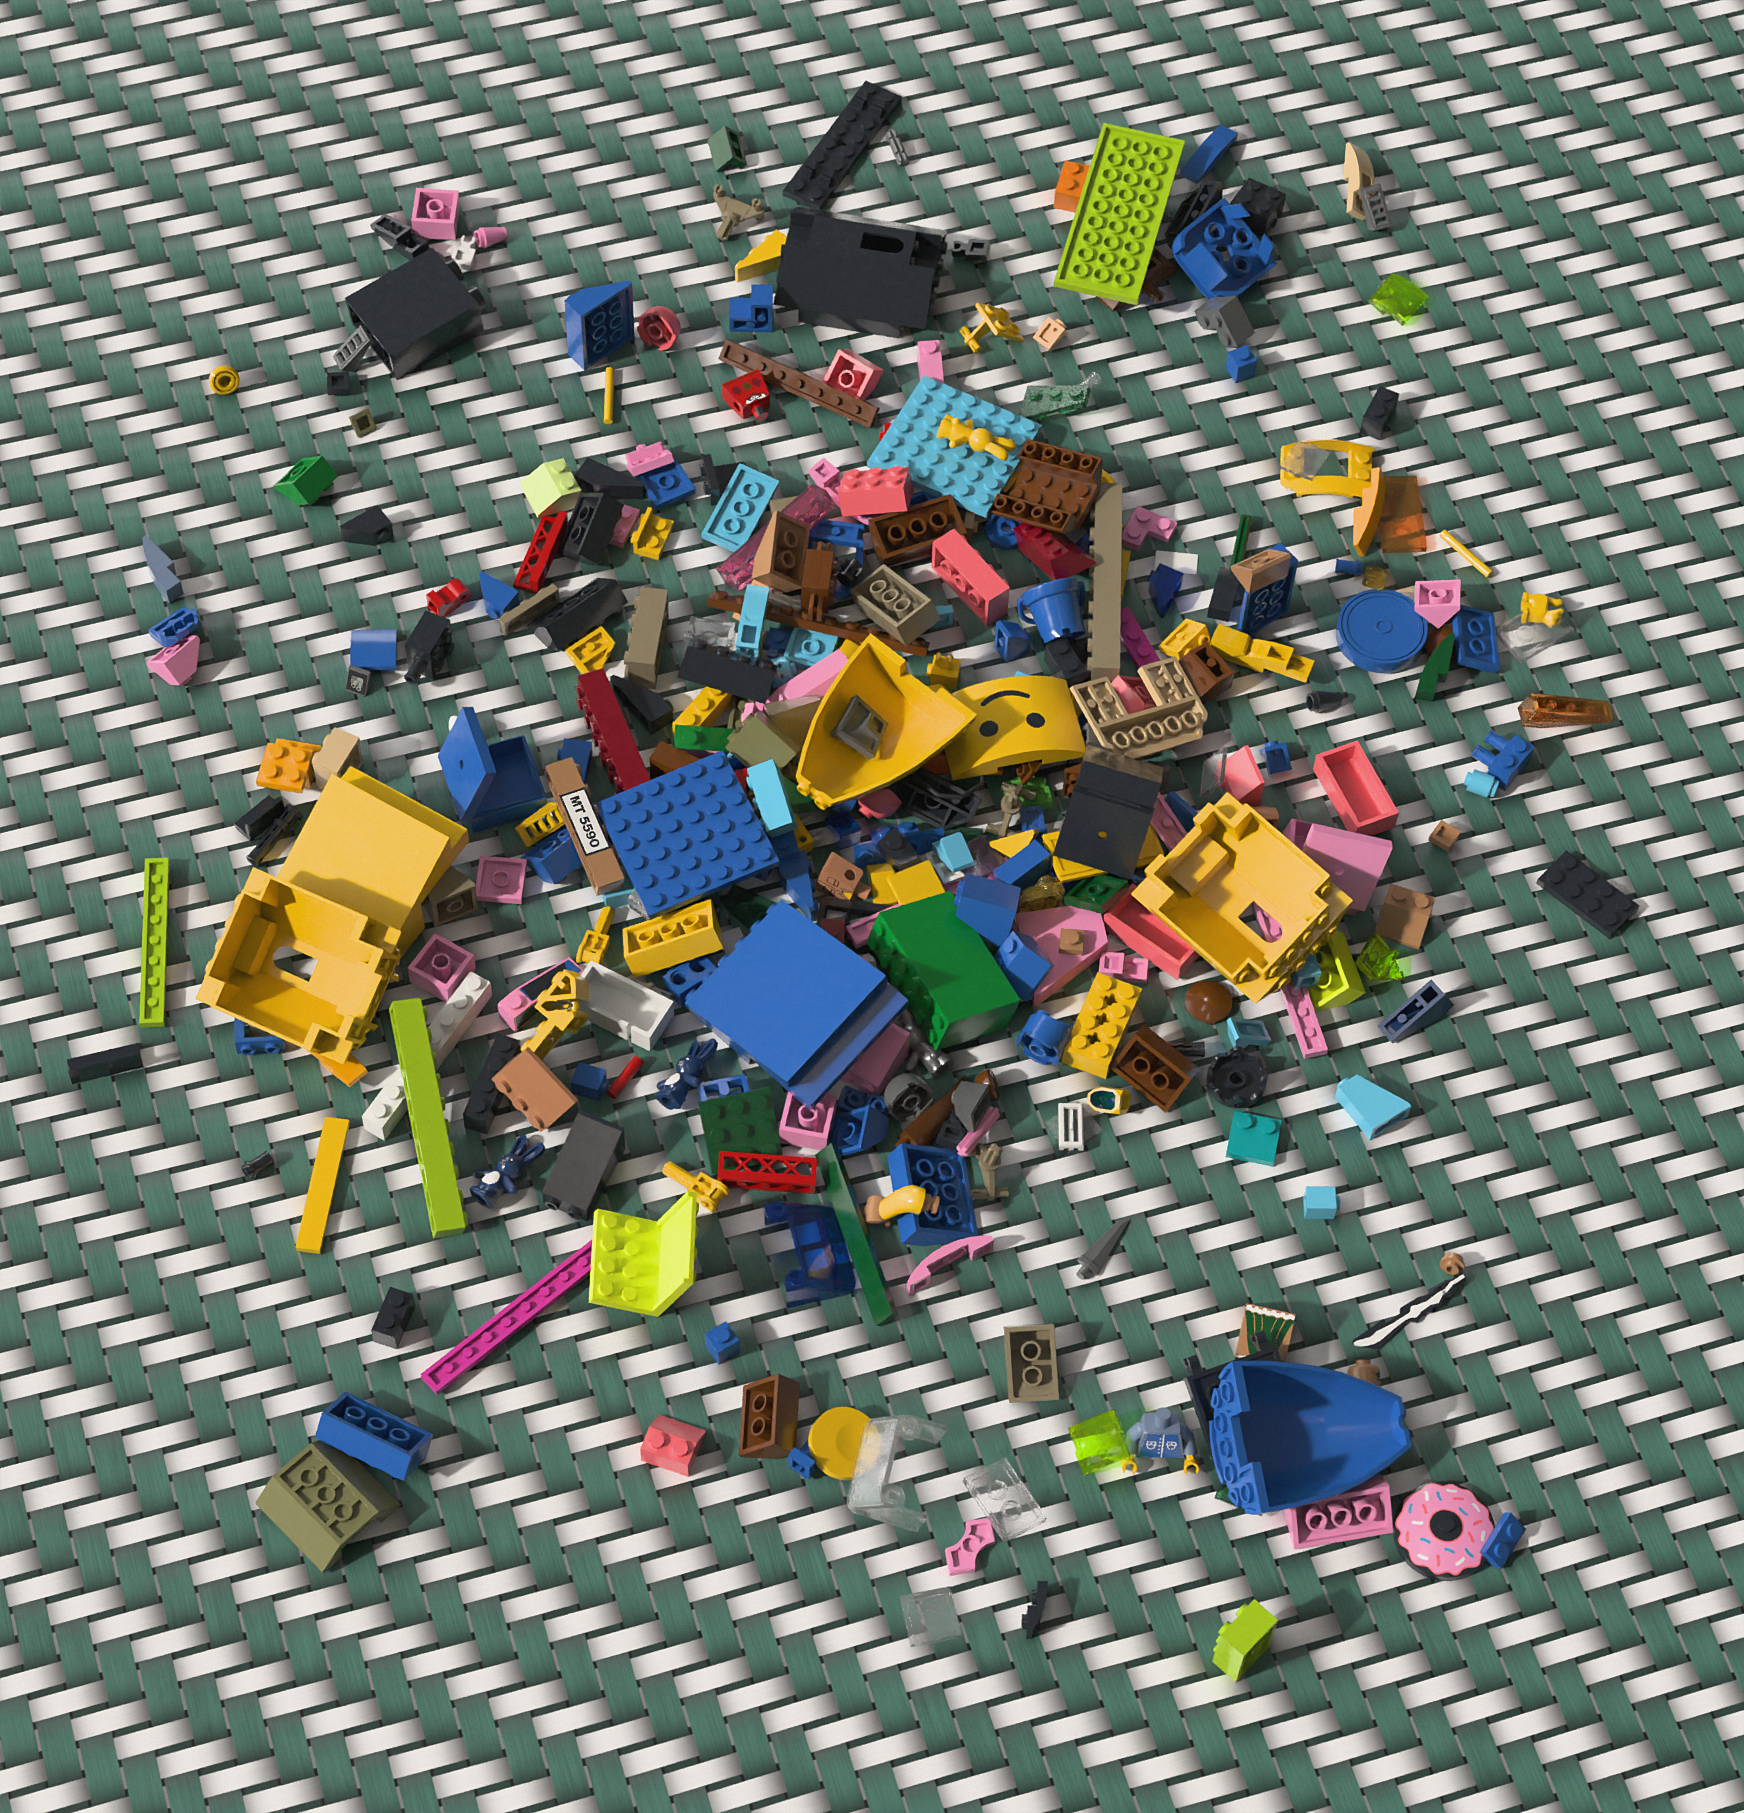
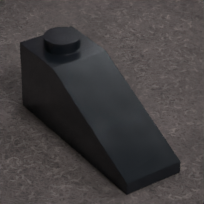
M588 457L574 475L581 493H604L615 499L643 500L645 498V483Z
M610 676V684L615 695L650 735L673 722L674 708L669 700H664L659 693L619 676Z
M896 827L879 840L875 846L896 872L923 862Z

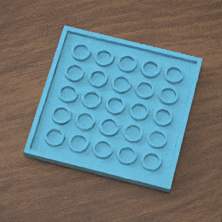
M924 375L868 459L867 467L871 469H890L894 466L909 467L913 487L938 498L951 494L955 505L986 518L997 493L1001 494L1020 465L1021 462L1018 459V455L1026 440L1035 441L1042 425ZM949 414L954 418H959L964 424L966 420L971 419L974 422V430L985 428L994 436L1013 440L1016 443V448L1014 451L1006 450L1009 456L1007 461H1004L988 451L975 452L968 443L953 449L949 446L950 440L947 438H937V433L943 418Z

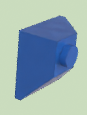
M870 1105L837 1114L834 1118L829 1144H837L841 1156L863 1151L885 1140L889 1118Z

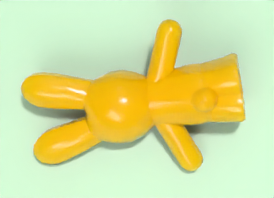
M949 414L943 418L937 433V438L949 439V446L953 449L968 443L975 452L988 451L1004 461H1007L1009 456L1006 450L1014 451L1016 448V443L1013 440L994 436L985 428L974 430V422L971 419L966 420L964 424L959 418H954Z

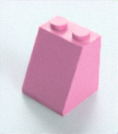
M892 1023L841 1079L846 1083H853L867 1095L872 1092L880 1096L909 1056L910 1033Z

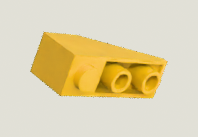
M775 230L771 235H767L757 248H753L743 261L741 260L736 264L735 281H745L778 270L781 262V244L785 245L787 236L778 230Z

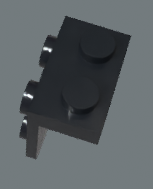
M711 454L702 455L699 473L701 478L704 477V493L709 496L711 506L718 504L739 463L745 466L746 463L738 462L714 466Z

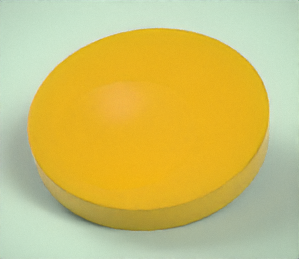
M836 1407L824 1412L814 1422L809 1433V1451L814 1458L815 1464L825 1474L835 1479H858L867 1474L879 1459L881 1452L879 1432L868 1416L854 1408Z

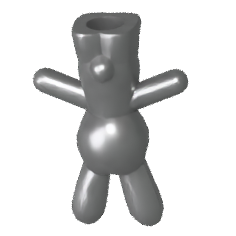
M907 1007L900 1015L906 1026L903 1027L896 1021L893 1022L910 1033L909 1050L913 1051L907 1061L904 1070L907 1073H912L920 1060L933 1079L936 1080L951 1069L953 1062L941 1049L935 1050L933 1045L927 1040L920 1024L915 1021L910 1008Z

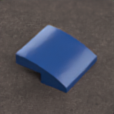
M397 629L351 630L350 665L365 670H396Z

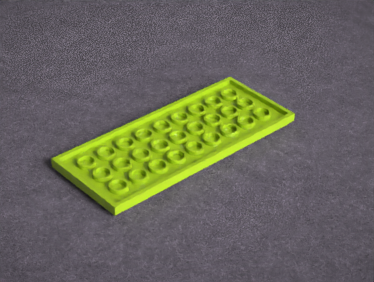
M1103 123L1053 287L1137 305L1184 149V140Z

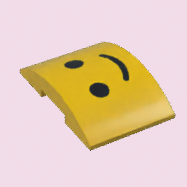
M1049 676L1008 677L979 683L951 694L977 714L975 722L944 749L952 781L998 773V767L1035 760H1041L1042 764L1084 757L1086 746L1068 685L1064 679Z

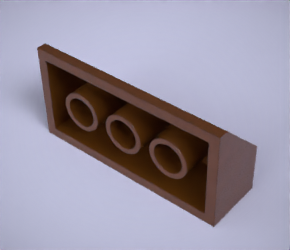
M951 494L910 506L908 511L891 512L868 519L873 549L880 566L884 564L889 567L932 553L933 541L953 529L964 537L967 534Z

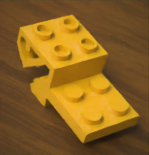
M565 969L563 972L559 971L553 977V984L550 988L544 990L538 996V1003L534 1007L547 1017L548 1020L543 1021L537 1027V1034L532 1040L529 1039L523 1044L521 1051L529 1047L543 1061L565 1032L577 1034L588 1020V1014L580 1010L579 1002H589V983L577 972Z

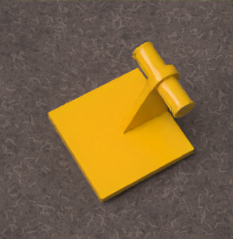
M979 302L975 306L984 320L972 333L967 326L960 329V333L965 338V344L971 347L974 354L982 351V347H980L977 341L991 330L995 336L1018 342L1024 340L1020 334L1019 327L1009 318L1010 314L1002 307L997 308L990 304L986 305Z

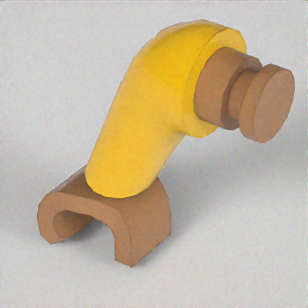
M915 1185L905 1186L892 1192L887 1197L870 1196L867 1198V1204L863 1210V1218L866 1226H869L871 1223H883V1227L888 1228L891 1218L902 1213L919 1215L921 1211L927 1212L931 1210L932 1214H936L940 1197L935 1196L931 1198V1194L925 1193V1188Z

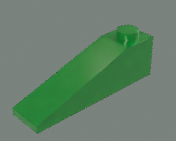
M675 724L674 747L729 752L725 748L729 742L727 737L734 729Z

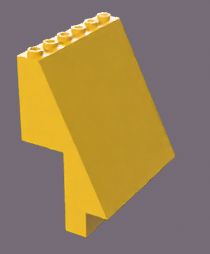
M350 766L341 778L334 774L330 776L277 878L402 931L401 939L396 947L400 949L401 959L425 928L421 903L469 842L468 830Z

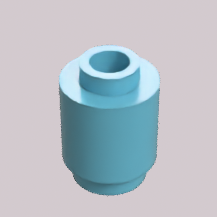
M1474 769L1472 773H1467L1463 785L1467 786L1466 790L1486 798L1487 796L1493 798L1499 780L1494 779L1495 776Z

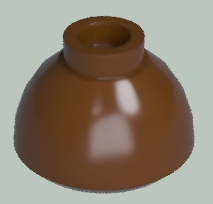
M989 1068L979 1073L974 1083L987 1084L989 1086L990 1100L998 1101L1000 1090L996 1077L992 1070Z

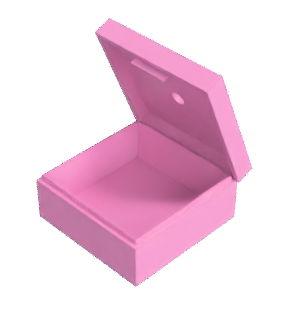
M1291 819L1284 829L1283 835L1331 876L1332 882L1353 900L1345 914L1354 916L1358 910L1365 911L1392 851V841Z

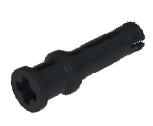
M287 804L284 807L285 811L279 818L273 820L272 827L246 856L249 863L258 867L283 836L290 834L292 826L297 820L300 821L303 818V814L299 809L291 804Z

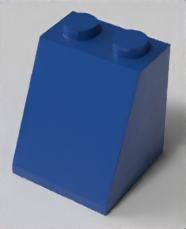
M966 873L964 881L959 880L953 903L954 906H957L956 916L996 947L1000 948L1009 936L1021 888Z

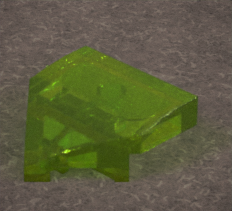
M1378 933L1370 935L1355 965L1370 980L1404 979L1403 971H1399L1397 963L1399 950L1391 952L1389 946Z

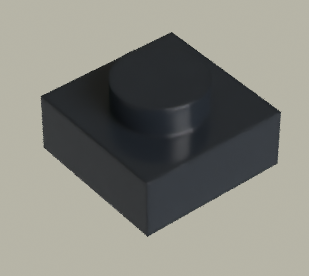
M349 372L327 373L328 395L350 394Z

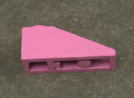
M939 340L919 341L917 344V363L920 380L925 375L944 383Z

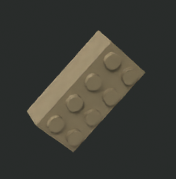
M884 564L849 591L862 613L905 646L909 645L941 619L931 599Z
M641 587L640 595L635 596L634 608L636 612L632 614L631 627L633 628L632 632L628 633L627 639L629 650L625 651L624 665H626L624 677H628V681L642 687L656 690L669 618L668 590Z

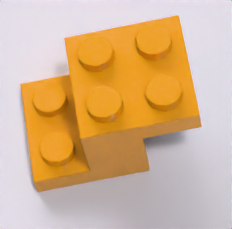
M278 738L275 744L268 743L256 779L257 786L301 794L304 788L311 789L314 780L312 759L316 752H320L322 746Z

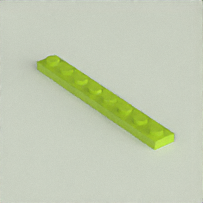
M169 858L145 859L139 1017L141 1028L165 1027Z

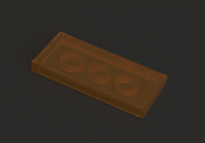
M1417 476L1385 477V500L1378 524L1382 553L1426 552L1427 544Z

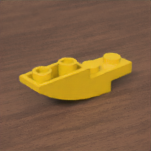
M1251 638L1245 655L1223 658L1226 661L1263 673L1264 669L1305 683L1314 666V660L1294 654V648Z

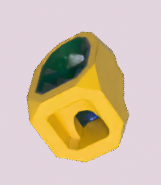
M1101 1086L1094 1088L1087 1096L1090 1107L1096 1111L1126 1114L1130 1107L1131 1095L1127 1089Z

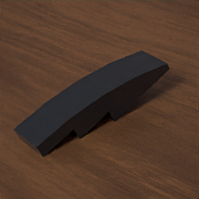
M386 213L370 224L374 232L409 261L431 249L426 240L414 234L412 227ZM438 253L442 260L445 261L444 256Z

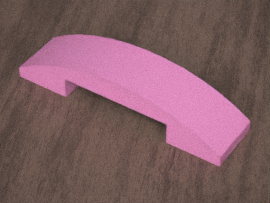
M823 458L811 467L808 473L821 490L840 507L838 490L842 478L839 476V470ZM884 513L853 515L852 517L869 525L868 519L884 515Z
M968 1237L949 1243L934 1251L916 1267L908 1279V1295L930 1285L931 1273L967 1254L971 1261H974L993 1251V1237Z

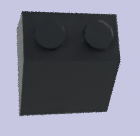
M1064 637L1045 645L1044 661L1054 677L1066 680L1068 688L1092 681L1091 671H1087V659L1092 657V654L1087 652V646L1083 641Z

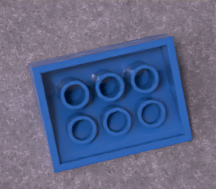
M631 281L581 289L564 300L568 355L584 371L635 338Z
M1281 543L1268 549L1290 553L1291 561L1288 576L1250 594L1246 590L1244 592L1237 631L1248 634L1250 637L1289 610L1298 559Z
M901 1143L887 1156L893 1192L905 1186L915 1185L925 1188V1193L931 1194V1198L935 1196L940 1197L936 1214H932L931 1210H928L927 1212L921 1211L919 1215L914 1213L897 1215L901 1244L928 1246L952 1243L960 1239L979 1236L965 1157L962 1158L958 1151L952 1149Z

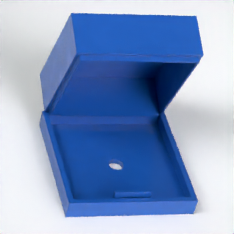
M462 707L438 754V759L460 822L469 821L471 830L475 833L530 817L547 804V796L525 736L521 735L487 745L474 708Z

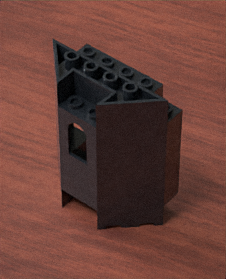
M794 208L793 211H790V226L785 245L781 244L780 266H778L777 288L773 305L797 308L798 322L892 338H899L901 330L905 331L906 326L925 329L931 304L935 305L937 292L934 291V288H938L940 283L938 271L943 270L944 259L941 257L946 255L948 242H945L947 230L810 208ZM863 234L894 238L904 244L903 250L898 253L875 251L860 247Z

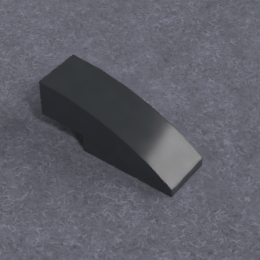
M1220 567L1208 607V618L1229 622L1240 583L1231 569Z

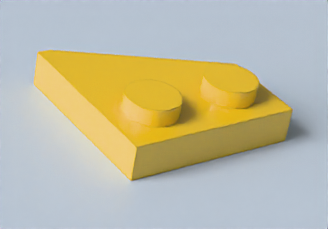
M601 626L567 648L565 654L582 674L604 667L615 647V642Z

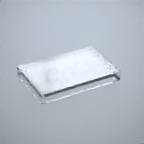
M1548 605L1549 611L1556 610L1555 607ZM1523 612L1496 627L1497 638L1520 664L1572 635L1574 632V628L1563 616L1561 623L1555 628H1550L1544 623L1526 622L1521 624Z
M1006 1457L964 1477L962 1481L1004 1543L1044 1523L1047 1519Z

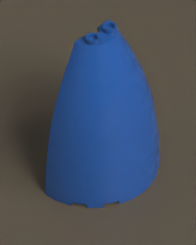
M1232 1361L1226 1365L1219 1375L1221 1380L1219 1388H1214L1210 1405L1214 1408V1420H1209V1432L1215 1468L1221 1484H1226L1229 1489L1228 1497L1236 1507L1244 1508L1245 1513L1250 1515L1292 1509L1336 1496L1365 1482L1389 1466L1412 1447L1411 1433L1403 1425L1406 1409L1403 1405L1402 1397L1343 1372L1309 1364L1276 1361Z

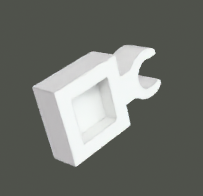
M465 235L461 237V246L454 247L451 257L456 261L460 269L471 271L476 257V249H474L475 237H472L471 242H465Z

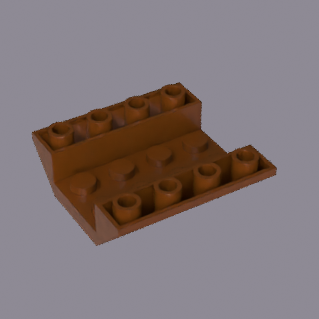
M1027 439L1018 455L1023 468L1008 495L997 493L989 514L1063 534L1080 528L1100 492L1103 459Z

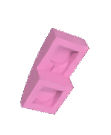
M1101 952L1099 973L1120 981L1147 984L1149 959L1125 958L1124 953Z

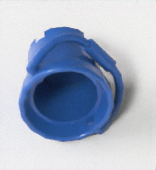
M1072 577L1050 581L1029 589L1021 595L1022 598L1017 600L1020 618L1026 623L1037 626L1044 646L1064 637L1076 639L1086 632L1080 609L1085 601V584L1083 581L1078 582L1076 578ZM1079 590H1080V597H1079V600H1078V595H1077V593H1078ZM1023 604L1027 609H1030L1033 619L1025 615Z

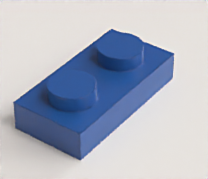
M1504 1512L1480 1550V1553L1495 1569H1502L1526 1528L1511 1512Z

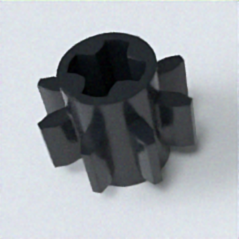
M846 558L837 565V571H839L837 579L845 586L859 584L864 577L861 574L863 567L855 559L848 560Z

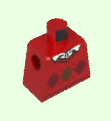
M759 369L722 384L723 400L742 419L754 415L757 421H763L768 417L766 410L770 407V395Z

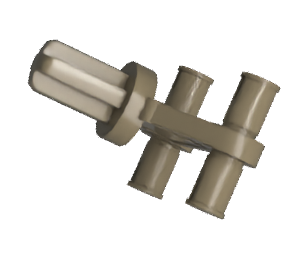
M716 184L714 186L713 196L722 213L721 219L723 220L716 234L720 240H728L734 226H738L740 222L752 218L759 219V221L764 219L765 208L760 199L754 198L751 206L727 197L722 185Z
M1003 782L1000 791L1006 792L1001 800V808L1005 813L1002 827L988 822L985 832L999 835V839L1018 834V832L1008 830L1012 816L1021 810L1022 802L1020 797L1034 801L1036 792L1023 789V785L1020 784L1015 786Z
M978 1143L967 1156L978 1158L985 1184V1189L971 1190L972 1200L986 1199V1201H994L995 1198L1009 1196L1008 1187L995 1188V1171L998 1170L1001 1164L1000 1156L1003 1151L1002 1147H998L996 1143L991 1145Z

